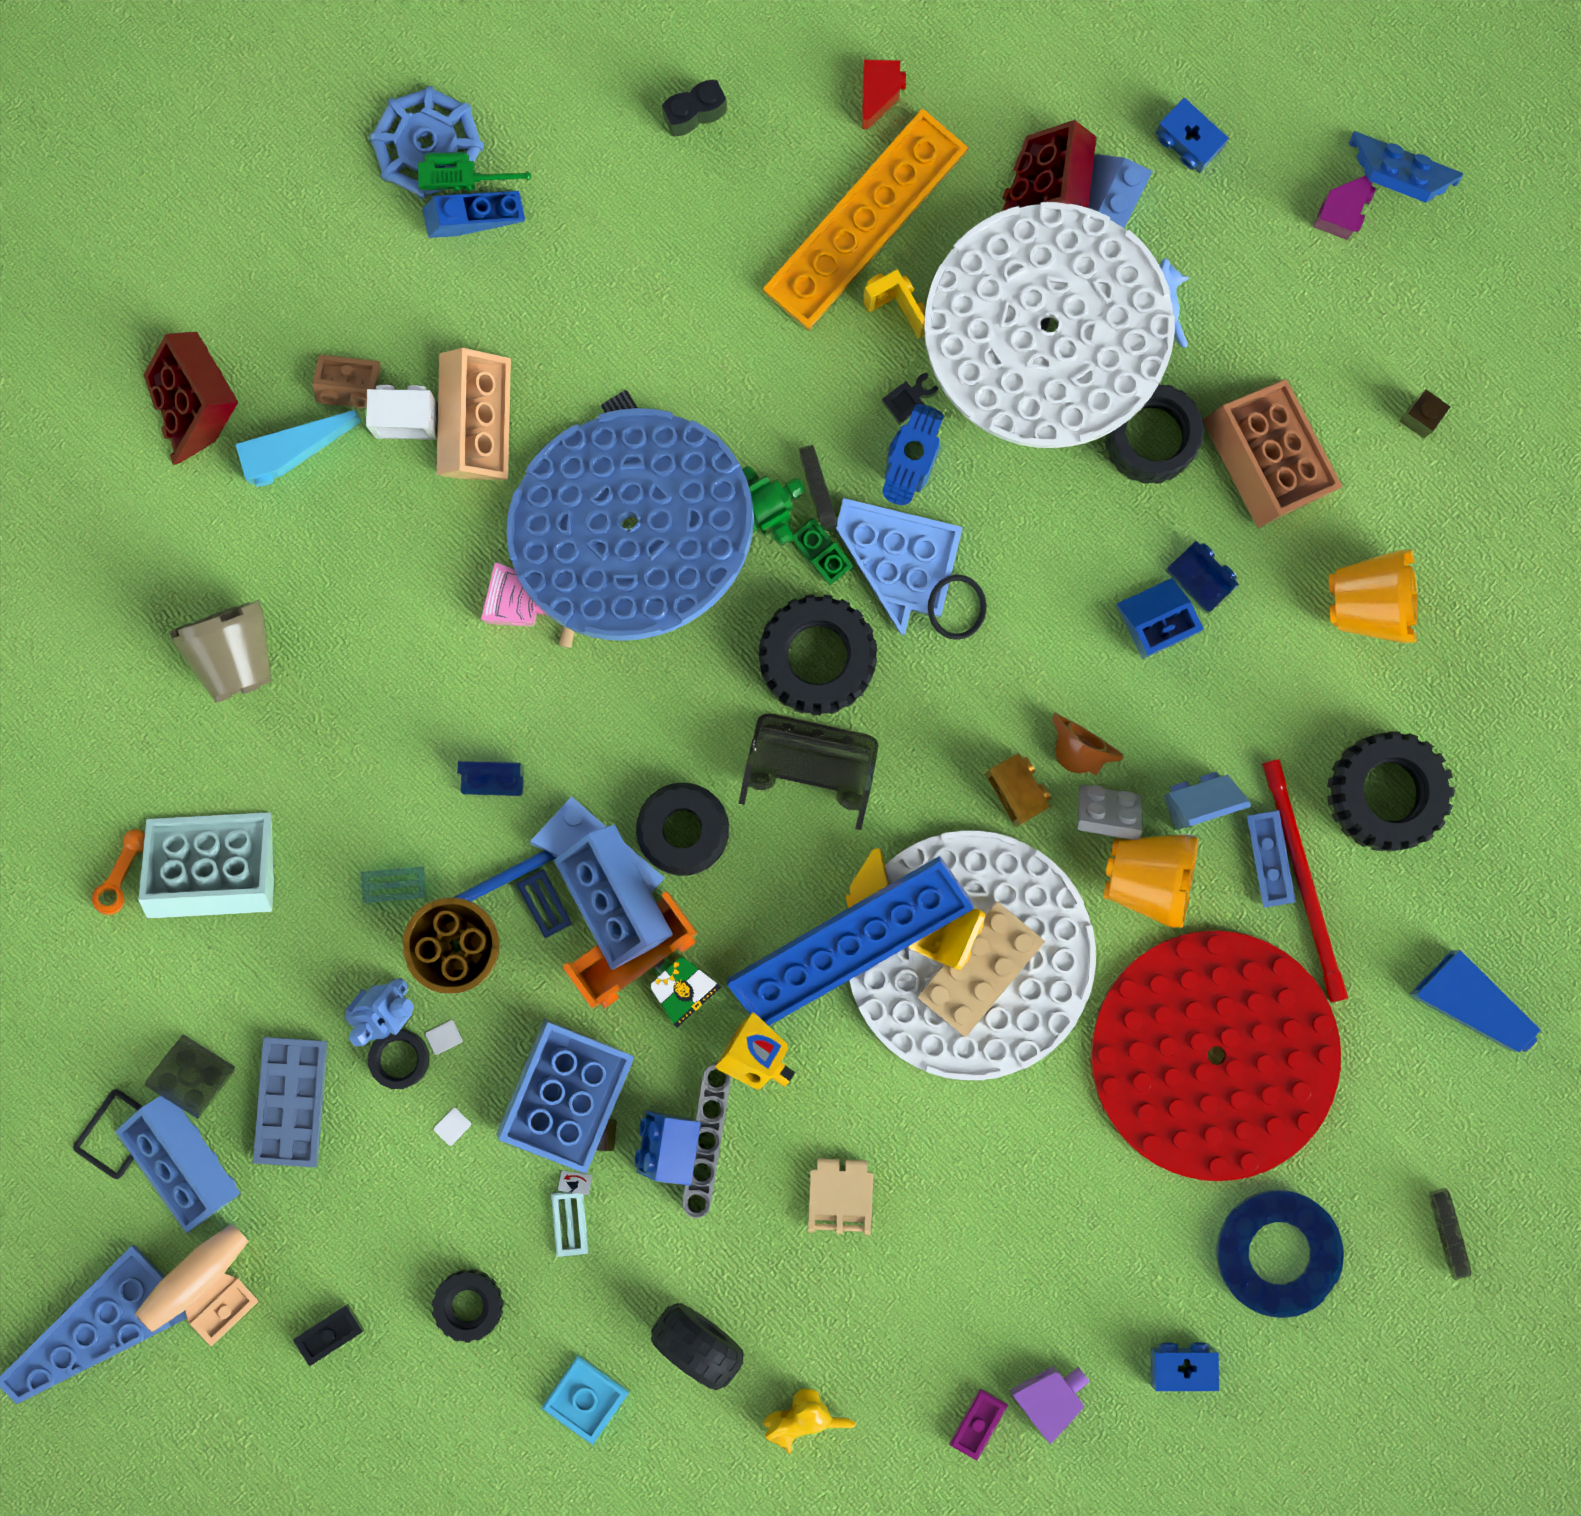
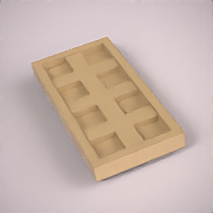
M996 901L985 914L984 927L981 933L976 936L968 962L961 970L944 964L919 993L917 998L966 1038L1046 941Z

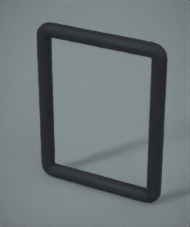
M114 1089L75 1142L73 1149L77 1154L110 1177L119 1179L134 1160L131 1154L116 1173L80 1148L115 1096L136 1110L143 1107L120 1090Z

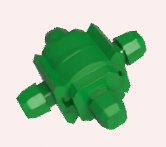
M750 466L744 467L742 471L751 492L754 509L753 533L759 529L763 536L771 533L775 541L779 545L784 546L792 541V532L788 524H786L791 521L789 512L793 510L790 499L796 500L805 492L803 483L799 478H794L785 482V486L782 487L777 479L770 482L766 475L759 479L753 468Z

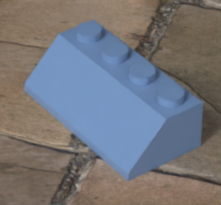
M1095 154L1088 208L1109 216L1111 221L1125 228L1153 171L1124 157Z
M615 824L588 833L554 859L560 874L611 970L655 948L673 935Z
M169 1091L141 1107L115 1131L186 1234L241 1194L233 1178L227 1175L218 1162L217 1155L209 1149L200 1136L198 1128L190 1122L183 1112L179 1101Z

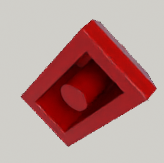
M864 60L862 129H869L899 100L900 90H906V71H900L901 60Z

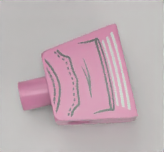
M495 562L481 620L486 624L534 626L537 613L546 614L528 596L515 570Z

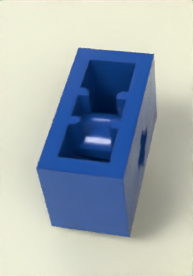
M1185 97L1159 123L1155 132L1158 135L1159 142L1165 148H1172L1180 155L1181 162L1187 168L1195 169L1199 174L1220 153L1229 140V137ZM1193 135L1195 139L1192 138L1188 141L1185 139V136Z
M1171 1342L1159 1343V1348H1151L1152 1388L1155 1391H1219V1353L1214 1348H1210L1209 1343H1191V1348H1178L1177 1343ZM1186 1359L1192 1367H1186L1185 1373H1183L1178 1366L1183 1365Z

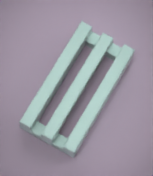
M570 1192L551 1193L557 1257L588 1254L584 1194ZM571 1198H577L581 1248H576ZM560 1199H565L569 1249H563Z

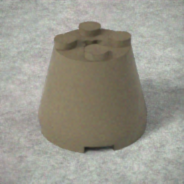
M259 600L251 604L248 602L197 620L195 623H188L169 631L173 644L210 696L213 697L215 703L233 697L232 695L239 692L245 694L259 689L261 685L271 682L264 612Z

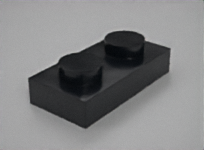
M349 1304L294 1338L293 1341L310 1367L361 1334L364 1328Z

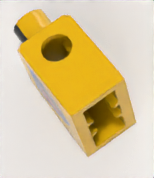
M754 1012L739 1025L715 1066L721 1072L754 1089H761L771 1078L785 1087L795 1074V1071L781 1062L789 1049L788 1044Z

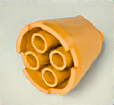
M1413 549L1390 552L1338 568L1335 574H1329V591L1335 596V605H1330L1331 623L1334 626H1338V630L1400 643H1416L1417 633L1414 632V629H1411V626L1418 623L1417 582L1415 570H1413L1412 566H1409V564L1414 563Z
M1181 834L1140 837V839L1136 840L1114 838L1111 855L1115 856V858L1109 857L1106 869V876H1109L1111 881H1106L1103 898L1118 903L1168 927L1183 928L1197 858L1198 837Z

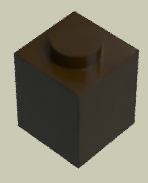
M1425 389L1414 399L1399 421L1422 438H1426L1435 430L1451 406Z

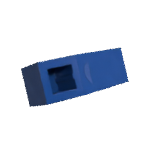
M519 191L433 196L422 209L428 238L460 236L525 221Z

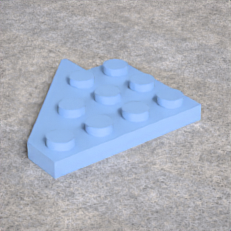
M843 498L836 531L900 635L905 636L910 612L915 611L928 615V600L931 591L940 580L951 576L963 527ZM949 583L944 585L936 595L934 602L935 617L941 618Z

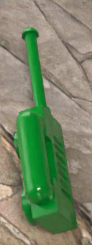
M465 152L427 153L424 155L423 162H418L420 190L453 189V191H459V189H466L471 191L472 188H475V182H481V180L527 179L528 181L531 179V173L528 171L526 173L503 174L475 173L474 161H469V155ZM437 165H457V167L437 168Z

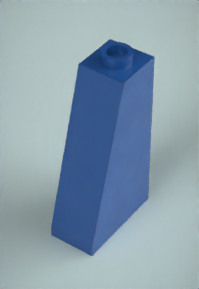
M1452 950L1409 993L1419 1002L1509 1051L1520 1053L1521 1051L1529 1050L1537 1042L1535 1036L1541 1031L1461 950Z

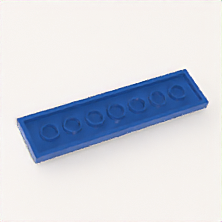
M938 856L727 978V985L749 1014L754 1012L770 1026L974 909V904L941 856Z

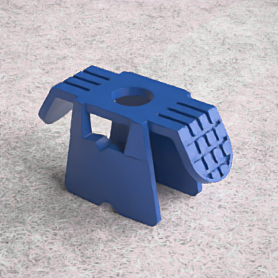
M922 404L915 405L907 426L902 425L890 444L884 478L886 481L882 492L884 497L891 503L897 505L909 504L915 490L920 492L927 484L941 448L940 438L936 436L944 418L943 413L933 407ZM917 441L922 444L924 448L923 456L918 460L907 458L904 453V447L907 443Z

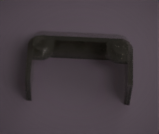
M763 714L757 720L738 804L745 805L749 787L756 790H766L775 785L777 778L837 791L836 800L840 805L848 810H858L855 829L861 830L871 791L879 743L868 734L776 714Z

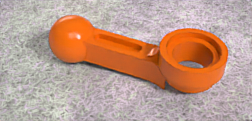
M132 829L124 835V849L109 878L94 890L92 902L99 913L113 915L123 908L125 896L121 885L137 854L143 852L145 838L143 831ZM107 890L114 891L117 894L116 901L109 906L102 905L99 902L100 895Z

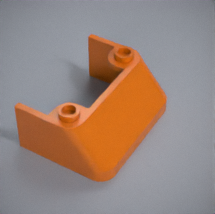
M666 891L661 894L663 898L656 903L673 935L658 946L613 970L609 967L598 945L573 963H566L562 966L591 1008H596L600 1004L604 1009L619 999L617 992L675 950L679 949L683 953L696 943L693 937L698 934L669 892Z

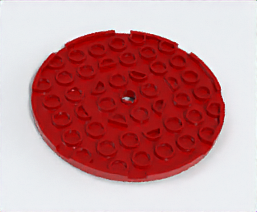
M1200 931L1165 940L1139 955L1120 973L1109 988L1099 1008L1091 1039V1066L1095 1089L1100 1103L1117 1132L1132 1148L1152 1163L1172 1173L1204 1181H1231L1269 1171L1294 1156L1309 1142L1322 1125L1332 1106L1341 1071V1046L1337 1023L1331 1006L1317 982L1300 963L1286 952L1262 939L1230 931ZM1215 1046L1220 1047L1225 1053L1223 1060L1218 1064H1212L1208 1060V1051Z

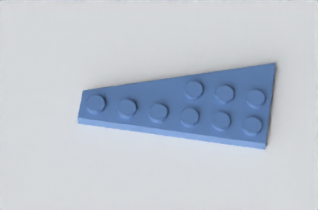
M132 1245L0 1376V1388L18 1404L187 1319L185 1310L154 1332L149 1331L135 1316L136 1311L165 1275L136 1245Z

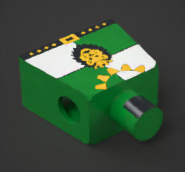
M681 956L673 964L666 957L651 968L659 977L649 986L676 1028L721 988L715 980L684 956Z

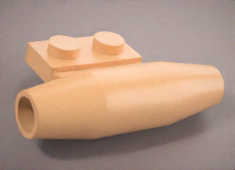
M230 1224L197 1246L157 1284L136 1311L135 1316L149 1331L154 1332L185 1310L188 1324L209 1346H212L258 1302L238 1278L224 1274L248 1243L246 1237L233 1224Z

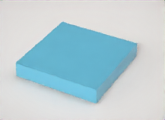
M578 1354L541 1409L593 1445L629 1394V1390Z

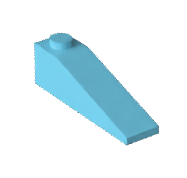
M355 410L236 444L245 479L251 485L256 484L257 487L272 484L274 478L283 476L361 422L360 416Z

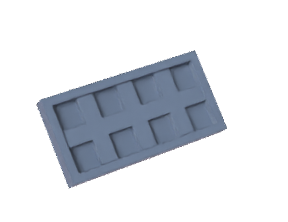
M263 1037L253 1163L318 1167L328 1041Z

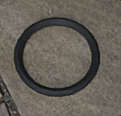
M955 574L945 577L934 586L929 596L927 610L931 624L938 633L949 639L960 640L968 638L980 628L986 615L987 604L983 590L977 582L970 577ZM953 581L968 583L977 592L980 601V613L976 623L963 633H951L943 629L937 622L934 613L936 595L944 585Z

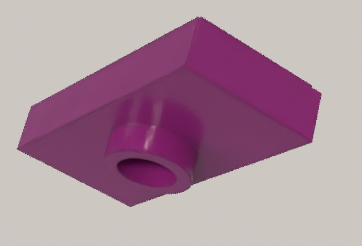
M979 1388L949 1445L978 1461L1008 1404Z

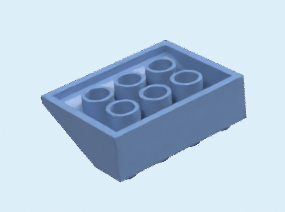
M544 1018L496 1133L498 1139L587 1174L634 1056Z

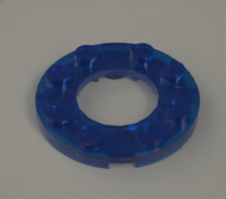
M1267 1190L1244 1199L1228 1214L1218 1235L1216 1257L1221 1278L1228 1290L1238 1301L1259 1314L1287 1318L1307 1313L1326 1300L1324 1298L1330 1293L1340 1278L1343 1268L1344 1250L1338 1227L1329 1213L1318 1203L1293 1191ZM1274 1222L1289 1223L1297 1227L1306 1237L1309 1246V1261L1304 1272L1295 1280L1285 1284L1270 1283L1261 1279L1253 1270L1249 1260V1245L1253 1237L1263 1226Z

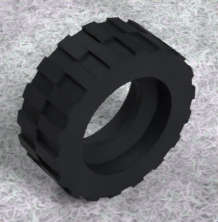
M473 1269L470 1271L461 1270L448 1276L437 1288L435 1297L432 1300V1316L436 1320V1326L444 1332L443 1334L446 1337L449 1336L457 1342L465 1341V1343H470L472 1340L478 1341L488 1335L498 1324L503 1313L504 1300L501 1298L502 1292L497 1287V1282L493 1278L490 1279L487 1276L488 1274L480 1273ZM471 1290L482 1298L483 1311L473 1321L460 1320L453 1312V1300L461 1291Z

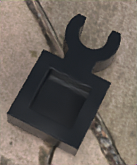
M928 373L921 374L912 388L905 381L882 398L881 402L899 425L911 417L915 405H924L921 398H931L937 393V385L930 390L922 387V382L926 381L929 377Z

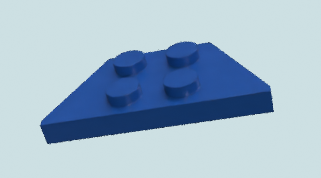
M1356 131L1353 132L1349 140V145L1357 147L1359 150L1356 158L1364 168V173L1369 181L1425 203L1434 199L1435 195L1445 193L1449 185L1457 186L1463 176V173L1436 163L1423 154L1415 155L1405 151L1401 146L1394 143L1387 144Z

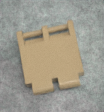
M817 1158V1169H811L808 1233H814V1230L836 1231V1234H842L843 1231L864 1232V1235H871L873 1172L867 1171V1160L846 1159L845 1170H839V1159ZM815 1220L836 1221V1224L815 1223ZM843 1222H865L864 1226L843 1225Z

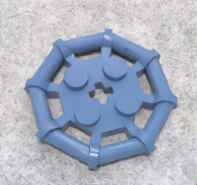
M427 86V89L396 99L391 97L387 101L388 106L376 129L369 135V142L373 144L382 171L381 178L385 182L390 181L417 194L420 199H426V196L446 189L420 190L418 181L400 173L404 166L418 172V162H423L425 154L457 152L458 148L466 150L465 153L469 155V161H475L479 152L483 151L484 143L480 141L471 114L472 107L468 103L463 104L435 90L434 86ZM436 103L452 112L447 117L433 110L434 104ZM425 104V108L415 114L412 112L407 114L404 110L415 105ZM397 115L401 121L394 134L388 133ZM461 121L467 138L457 139L453 125ZM427 135H431L433 145L421 148L422 144L418 141L419 138H426ZM387 144H395L399 158L393 162L390 160L386 148ZM437 165V168L454 167L453 165Z

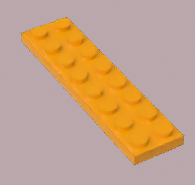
M922 108L763 287V292L809 331L966 154L969 147Z

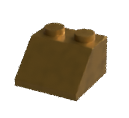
M1019 753L984 773L1015 827L1048 809L1050 805L1047 801L1051 800L1045 786L1042 783L1037 785L1032 774L1035 773V769L1028 757L1022 758Z

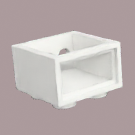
M377 385L376 389H367L366 427L376 439L437 440L438 403L430 390H426V387L411 385L407 386V390H395V387L391 385Z

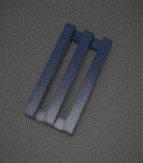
M545 869L516 883L545 939L573 925ZM540 878L564 921L560 924L536 881ZM528 884H531L553 926L549 930L525 887Z

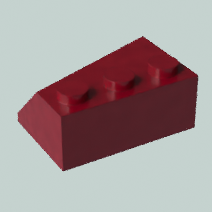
M1075 119L1026 136L1013 169L1016 172L1015 179L1011 188L1005 189L1002 197L1006 201L1002 211L1017 206L1021 208L1040 205L1041 202L1074 204L1088 208L1097 137Z
M197 331L165 334L143 375L154 408L161 410L164 419V426L161 430L164 439L170 438L174 450L170 457L173 465H177L216 442L236 408L238 400Z

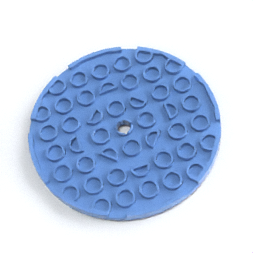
M643 408L616 410L598 415L599 418L580 426L578 424L573 425L550 441L535 456L526 468L527 473L519 488L515 489L507 519V544L510 559L521 585L531 600L546 615L562 626L586 636L605 640L627 641L658 636L686 625L702 615L726 593L743 567L749 552L753 535L754 509L751 492L738 460L727 445L709 429L694 420L690 422L673 416V413L668 411ZM635 517L639 522L633 528H630V531L622 527L625 519Z

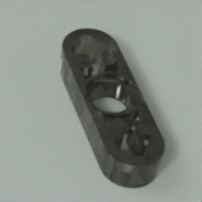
M811 444L798 448L801 464L822 531L837 527L836 516L814 445Z
M1447 1188L1430 1191V1204L1449 1272L1454 1280L1470 1277L1471 1267L1450 1193Z

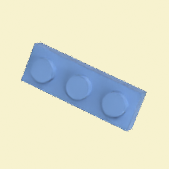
M1279 810L1247 816L1263 908L1295 903Z

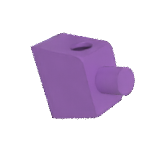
M1053 1366L1013 1387L1010 1392L1048 1443L1051 1444L1084 1408V1404L1076 1393L1090 1381L1079 1367L1063 1378L1056 1367Z

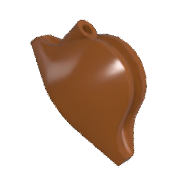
M1054 712L1052 721L1058 733L1055 749L1056 757L1061 766L1066 770L1074 773L1090 772L1097 775L1106 762L1121 761L1123 759V753L1100 737Z

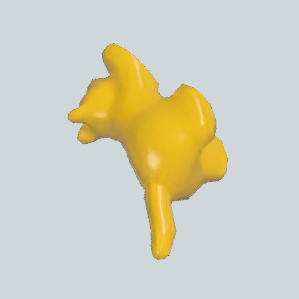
M809 1388L801 1389L794 1395L790 1410L775 1411L769 1414L763 1421L764 1426L769 1428L765 1433V1438L770 1440L771 1443L784 1448L788 1454L792 1452L791 1445L793 1441L799 1436L816 1434L826 1428L856 1427L855 1421L846 1417H831L827 1406L820 1400L819 1392Z

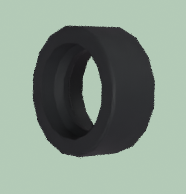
M399 1030L396 1035L390 1033L384 1039H376L368 1053V1067L372 1077L380 1085L390 1089H404L418 1083L425 1076L429 1067L430 1053L425 1041L418 1034L409 1030ZM394 1041L409 1043L417 1054L415 1069L403 1078H395L388 1075L381 1065L383 1049Z

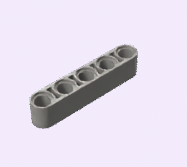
M717 1063L709 1065L705 1070L696 1115V1121L701 1122L699 1135L703 1132H711L716 1138V1144L711 1148H704L699 1142L697 1144L694 1166L698 1163L707 1164L711 1169V1175L706 1179H699L693 1173L691 1185H685L683 1209L692 1218H701L709 1212L715 1184L731 1084V1076L725 1074L726 1082L721 1086H714L709 1082L708 1075L712 1070L716 1069ZM709 1100L717 1101L721 1106V1113L716 1117H709L703 1111L704 1104ZM694 1194L702 1195L705 1198L706 1206L701 1210H693L688 1204V1199Z

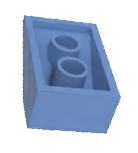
M1218 772L1199 777L1201 783L1189 786L1188 781L1170 786L1172 792L1164 795L1175 830L1251 807L1247 797L1229 775L1219 777Z

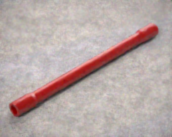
M1276 759L1262 763L1268 788L1272 793L1276 810H1279L1284 838L1323 970V979L1330 1003L1348 999L1288 795L1287 782L1281 761Z

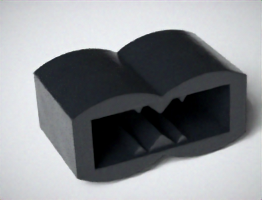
M706 80L697 84L690 92L678 93L669 97L662 104L663 118L672 136L686 135L697 128L700 123H711L721 118L727 111L726 97L717 80Z

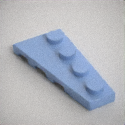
M571 796L535 835L530 844L539 849L542 848L557 858L588 833L606 828V826ZM625 843L652 894L665 877Z

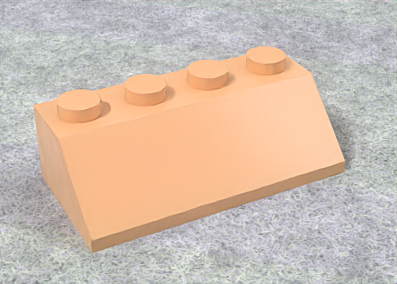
M466 348L439 353L437 475L457 479H508L511 358Z

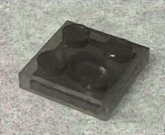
M183 1034L147 1078L145 1086L198 1119L232 1076L235 1066Z

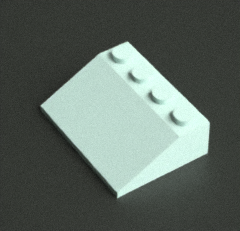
M270 812L146 819L139 902L147 918L272 912L274 875L272 817Z

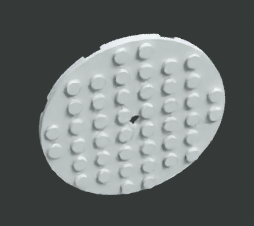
M1041 202L1040 205L1021 208L1019 206L1013 207L983 220L957 241L954 248L939 266L931 284L925 311V341L929 361L936 379L953 405L966 418L986 432L1005 441L1036 448H1061L1087 443L1105 436L1130 420L1146 404L1159 385L1170 359L1175 334V315H1173L1170 289L1162 269L1145 244L1130 230L1127 231L1111 221L1107 215L1079 205L1058 202ZM1045 318H1053L1056 320L1058 328L1055 332H1046L1041 329V321Z
M985 831L944 833L915 843L891 859L885 865L889 885L936 857L941 856L972 900L974 908L986 914L995 902L998 901L1046 942L966 1038L917 998L919 993L944 965L906 947L850 979L849 982L857 1006L868 1026L901 1059L919 1069L945 1078L958 1080L999 1078L1025 1069L1044 1058L1067 1037L1076 1025L1089 999L1094 981L1096 966L1094 931L1083 899L1074 884L1051 859L1040 851L1017 839L998 833Z

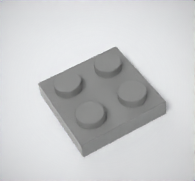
M1080 784L1077 830L1132 840L1140 839L1142 833L1141 795L1130 791H1115L1096 785L1086 786Z

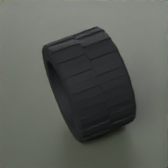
M1160 383L1141 409H1160L1170 414L1176 420L1182 433V443L1174 456L1165 461H1151L1138 455L1128 443L1125 433L1127 422L1105 435L1106 450H1108L1109 458L1117 467V470L1121 474H1125L1129 479L1143 484H1159L1175 478L1192 462L1203 442L1204 425L1202 424L1201 412L1198 411L1196 403L1182 390H1178L1171 385H1160Z

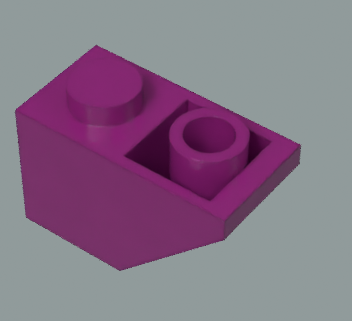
M1365 175L1330 190L1323 200L1313 227L1348 240L1353 232L1358 233L1365 219V215L1361 214L1364 204H1370L1376 187L1372 186L1373 182L1369 181Z

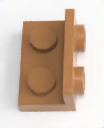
M319 355L312 382L315 401L325 405L351 406L359 409L367 408V389H376L381 372L380 361Z

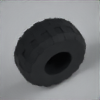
M673 783L655 791L642 805L636 822V836L642 853L653 866L668 874L688 876L708 869L723 854L729 838V821L722 803L709 790L692 783ZM687 810L693 812L699 818L702 825V833L699 840L688 848L672 846L664 835L666 820L677 811Z
M682 1303L668 1306L651 1329V1342L655 1348L685 1374L710 1389L719 1390L726 1387L743 1365L744 1353L742 1348L718 1326Z

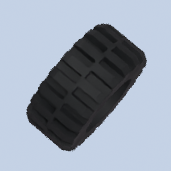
M814 594L805 595V598L800 600L795 598L789 601L788 605L784 608H779L774 613L770 622H767L759 644L760 671L767 684V688L783 705L789 706L794 711L802 714L803 712L818 716L824 713L833 714L839 712L844 707L852 705L867 689L876 668L877 644L876 640H874L870 624L866 623L863 618L864 615L858 609L854 610L849 606V602L843 599L839 601L833 599V596L825 594L823 597H815ZM810 627L828 628L837 633L845 644L847 650L846 665L840 675L830 682L823 684L806 682L799 678L790 666L788 652L791 642L797 634Z
M1400 731L1378 733L1355 742L1353 746L1348 747L1341 754L1342 758L1335 762L1332 768L1334 771L1333 777L1328 779L1327 787L1331 788V795L1327 796L1328 805H1333L1335 813L1331 814L1334 821L1342 824L1343 828L1341 831L1347 837H1354L1355 843L1361 846H1369L1372 850H1404L1427 842L1434 837L1433 833L1442 829L1446 823L1443 819L1445 815H1450L1453 805L1449 804V798L1454 797V787H1449L1448 781L1453 776L1450 769H1444L1442 763L1446 760L1442 754H1435L1432 751L1434 746L1428 741L1421 742L1418 740V736L1410 733L1404 735ZM1382 763H1396L1411 775L1415 783L1416 801L1409 815L1397 821L1380 819L1370 810L1365 800V779L1371 769Z

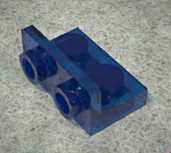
M1195 541L1165 571L1209 614L1239 584L1235 580L1237 578L1236 574L1228 566H1221L1214 559L1215 553L1205 543L1199 544Z
M458 761L457 774L461 775L462 794L523 795V764Z

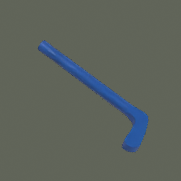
M544 850L453 898L473 901L556 859V857Z

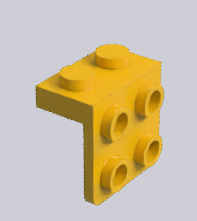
M897 269L886 276L880 273L867 281L868 285L864 289L863 304L869 313L896 299L916 336L919 339L925 336L926 308L922 302L916 303L911 294L914 292V288L906 275L902 277Z
M974 908L907 948L954 969L961 970L970 959L971 948L976 936L981 933L984 927L985 912Z

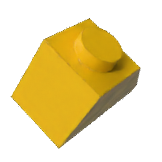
M876 848L872 850L849 886L851 894L846 895L848 908L889 885L882 849Z

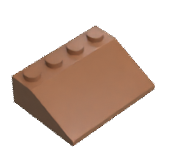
M1287 379L1222 405L1202 419L1257 528L1276 521L1343 487Z

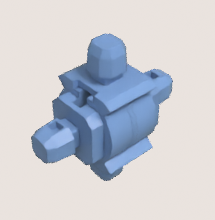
M398 978L392 980L389 984L374 985L368 991L362 989L348 1006L345 1020L349 1025L354 1026L349 1036V1040L354 1046H363L370 1040L384 1039L390 1033L396 1035L410 1018L414 1005L408 998H404L408 990V984L404 979Z

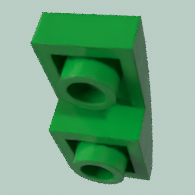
M812 517L792 533V542L828 585L833 584L854 567L815 518Z

